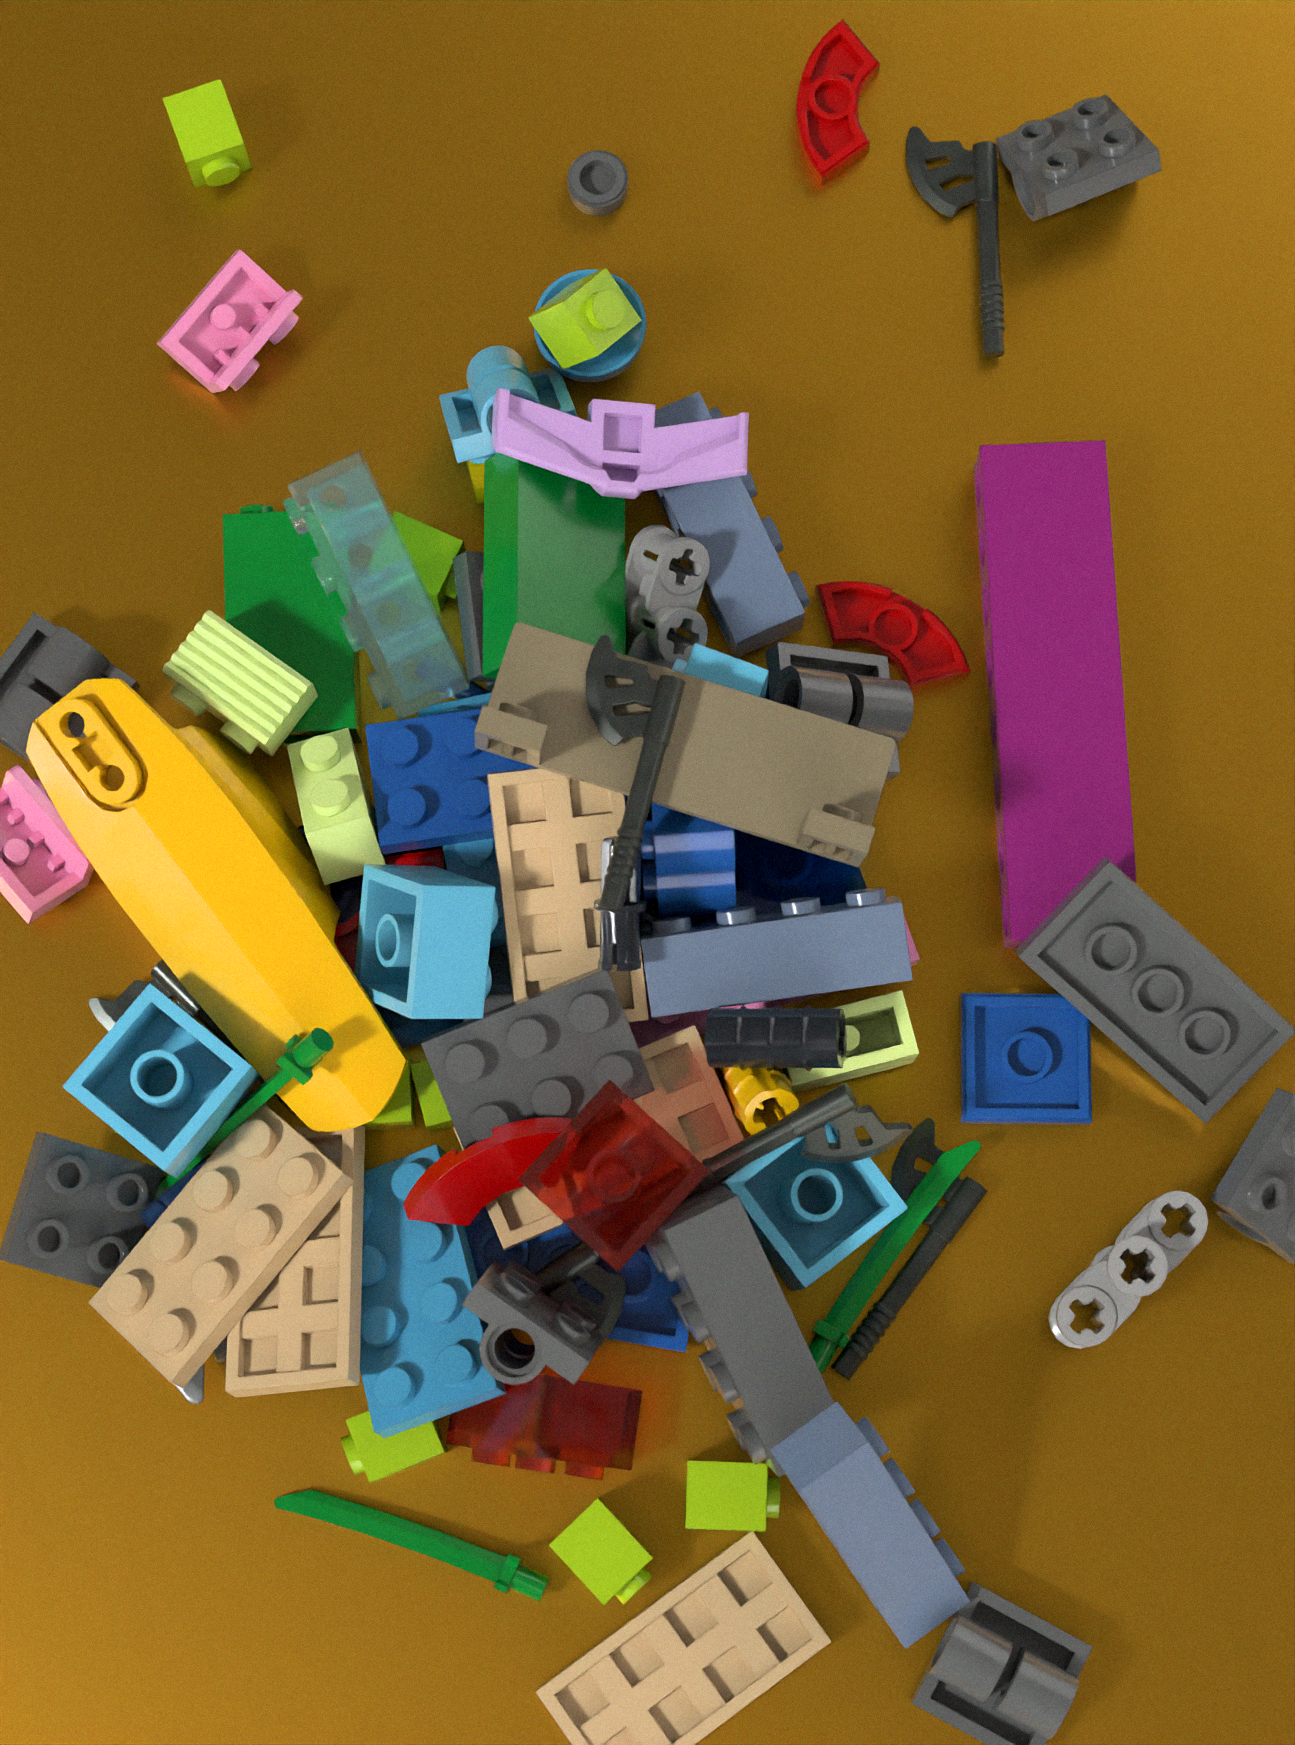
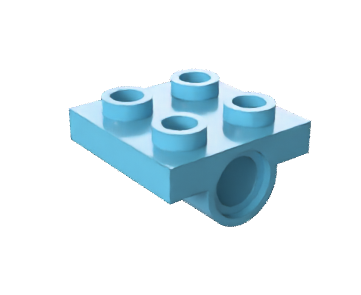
M505 346L485 348L472 358L466 374L468 389L439 395L457 463L469 460L475 464H483L485 460L498 453L494 451L491 439L493 400L499 388L510 390L512 395L577 417L575 407L561 373L553 368L529 373L521 355Z

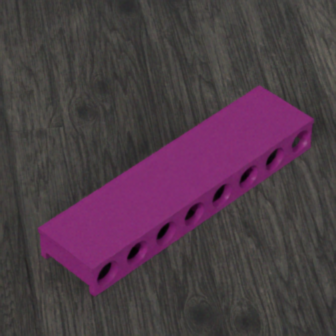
M1105 440L980 445L974 466L1004 948H1016L1104 856L1108 857L1137 884Z

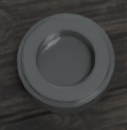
M602 150L589 151L580 155L569 168L567 177L568 193L572 203L580 211L593 216H603L616 211L624 203L628 194V173L623 162L614 154Z

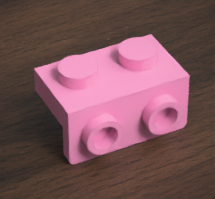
M239 249L231 255L156 344L211 393L224 391L228 386L237 391L258 369L260 363L253 357L269 339L276 345L297 323L299 317L293 310L303 297L294 289L286 292Z
M16 765L6 772L2 787L0 788V892L21 917L30 924L88 886L94 867L75 841L42 782L35 778L31 779L19 765Z

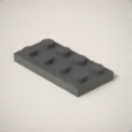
M1106 856L1015 950L1020 959L1205 1124L1295 1033V1028L1288 1020Z

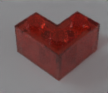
M538 1374L532 1380L522 1384L504 1383L506 1394L450 1414L446 1444L472 1448L470 1460L472 1462L510 1467L511 1455L516 1454L515 1468L555 1474L556 1461L558 1460L565 1461L563 1475L603 1480L605 1467L632 1470L643 1391L577 1380L575 1384H572L563 1377Z

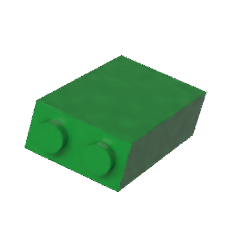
M496 453L485 460L483 677L497 679L513 626L519 622L591 645H596L602 635H607L612 641L615 652L626 655L625 498L601 496L588 483L501 453Z
M316 501L302 505L299 511L277 512L275 507L256 504L241 507L239 514H222L225 621L312 682L318 694V697L280 747H287V745L345 728H349L354 744L362 743L355 526L349 508H339L337 504L332 502Z

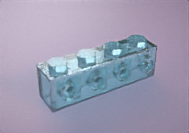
M359 449L292 480L287 485L292 497L283 500L285 509L298 535L301 536L309 532L320 553L319 556L311 559L312 565L325 592L330 594L337 590L348 614L339 617L341 626L354 652L365 648L374 666L375 672L368 674L367 679L382 710L393 706L398 719L402 720L469 689L470 681H468L467 673L362 450Z

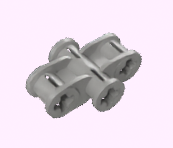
M650 525L643 528L634 537L630 545L625 564L626 655L672 669L677 658L688 662L695 643L705 646L707 642L708 629L706 621L695 610L709 573L710 559L708 551L703 544L689 537H678L675 531L663 525ZM648 550L659 555L657 561L647 557L646 551ZM681 559L692 563V569L681 565ZM680 627L688 631L690 638L677 633V628Z
M1177 1190L1164 1193L1146 1204L1121 1230L1115 1240V1245L1107 1246L1099 1251L1093 1258L1090 1267L1082 1271L1056 1298L1050 1307L1048 1319L1050 1329L1056 1339L1067 1347L1076 1349L1099 1345L1108 1339L1134 1312L1141 1296L1150 1295L1158 1290L1165 1281L1167 1273L1176 1268L1207 1232L1208 1217L1206 1209L1200 1200L1188 1192ZM1178 1209L1184 1215L1179 1226L1185 1235L1178 1232L1167 1237L1161 1230L1166 1223V1219L1160 1211L1168 1214ZM1127 1258L1132 1260L1135 1265L1130 1272L1133 1280L1125 1282L1120 1276L1126 1267L1122 1260ZM1088 1303L1091 1304L1095 1311L1091 1315L1090 1321L1096 1327L1095 1330L1092 1331L1086 1328L1077 1332L1073 1331L1070 1323L1074 1320L1075 1315L1069 1306L1072 1304L1080 1307Z

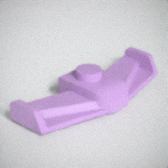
M499 388L493 400L491 444L495 452L588 483L601 496L635 499L642 491L747 475L749 412L739 413L737 416L654 428L655 405L592 399L588 405L587 420L512 395L510 390Z

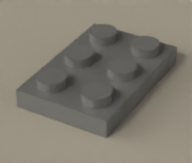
M600 968L483 1014V1019H470L420 1039L463 1149L493 1136L491 1129L504 1124L547 1117L571 1118L574 1124L655 1091L608 970Z

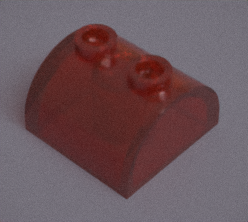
M609 1079L519 1177L518 1181L581 1242L613 1270L619 1272L705 1178L710 1170Z

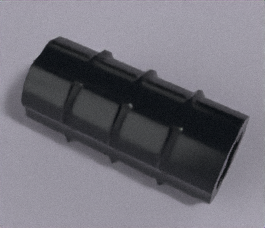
M776 1005L772 1009H748L746 1006H742L740 1009H710L705 1025V1049L708 1065L711 1068H740L742 1071H745L747 1068H772L775 1071H778L780 1068H805L807 1071H810L812 1068H843L847 1049L843 1009H812L809 1005L805 1009H780Z

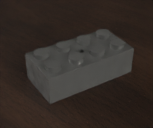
M718 1182L712 1183V1186L704 1188L699 1193L696 1192L691 1197L688 1196L686 1200L680 1201L675 1206L671 1205L652 1216L646 1214L645 1217L652 1233L643 1236V1240L660 1273L664 1272L669 1282L675 1280L680 1292L671 1296L672 1303L686 1331H691L698 1343L702 1341L705 1343L708 1351L699 1355L698 1358L714 1391L720 1392L726 1404L732 1402L736 1410L726 1415V1418L743 1452L747 1450L755 1465L764 1461L780 1477L785 1472L770 1449L830 1407L834 1402L738 1195Z

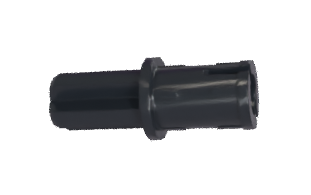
M618 836L604 838L601 843V895L605 884L604 878L608 873L607 867L610 865V856L613 855L614 841ZM641 849L638 851V860L635 861L637 864L635 869H633L634 875L630 879L631 886L627 890L622 912L614 913L598 907L600 899L594 901V909L600 911V959L598 960V968L611 971L613 965H617V971H633L641 968V960H639L640 911L647 909V901L640 899Z

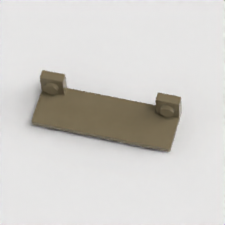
M520 622L513 626L488 706L483 705L475 728V748L629 796L644 741L643 737L626 739L618 746H612L602 736L594 723L586 699V670L595 645ZM616 652L619 659L647 665L649 674L654 680L659 681L660 675H670L686 682L670 743L666 747L651 803L855 867L860 866L869 852L876 827H872V823L896 746L894 739ZM607 677L605 684L607 688L632 687L633 681L631 679ZM633 704L614 708L613 713L615 716L650 713L651 708Z

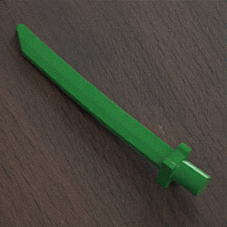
M321 1028L313 1029L303 1039L294 1034L286 1043V1051L275 1062L280 1068L230 1114L177 1179L167 1173L160 1180L155 1200L158 1201L159 1196L195 1167L288 1081L295 1078L302 1085H305L313 1076L312 1069L333 1048V1040L330 1034Z
M973 1140L944 1152L905 1201L908 1209L889 1223L823 1321L817 1320L811 1330L816 1334L808 1348L821 1375H823L838 1347L841 1349L845 1348L850 1339L846 1335L896 1258L952 1182L980 1150L981 1145L978 1140Z
M307 1490L281 1496L274 1500V1505L278 1509L305 1515L376 1537L496 1582L494 1588L504 1593H509L510 1589L540 1602L550 1581L549 1576L523 1565L524 1558L513 1553H509L505 1557L427 1526L322 1492Z

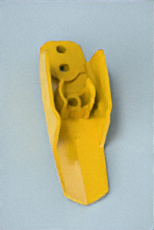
M101 678L83 681L33 721L26 748V753L37 775L75 841L112 895L182 985L265 1081L280 1068L275 1062L286 1051V1043L294 1034L303 1039L315 1028L324 1029L330 1034L333 1040V1048L314 1066L312 1078L305 1085L292 1078L276 1092L311 1131L329 1132L345 1130L374 1120L395 1093L405 1071L408 1057L334 943L340 910L331 897L330 884L324 885L311 848L241 749L226 737L192 725L180 729L171 727L122 679ZM73 712L80 714L84 720L85 727L83 732L86 735L84 738L75 737L68 728V720ZM112 765L118 766L124 773V783L118 790L110 786L107 778L108 770Z

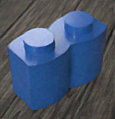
M651 803L652 819L646 820L643 831L644 838L641 841L642 860L654 859V861H642L644 900L657 899L658 918L715 914L719 910L736 907L734 829Z

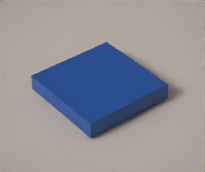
M961 993L959 996L960 1123L1091 1124L1090 1020L1061 994Z

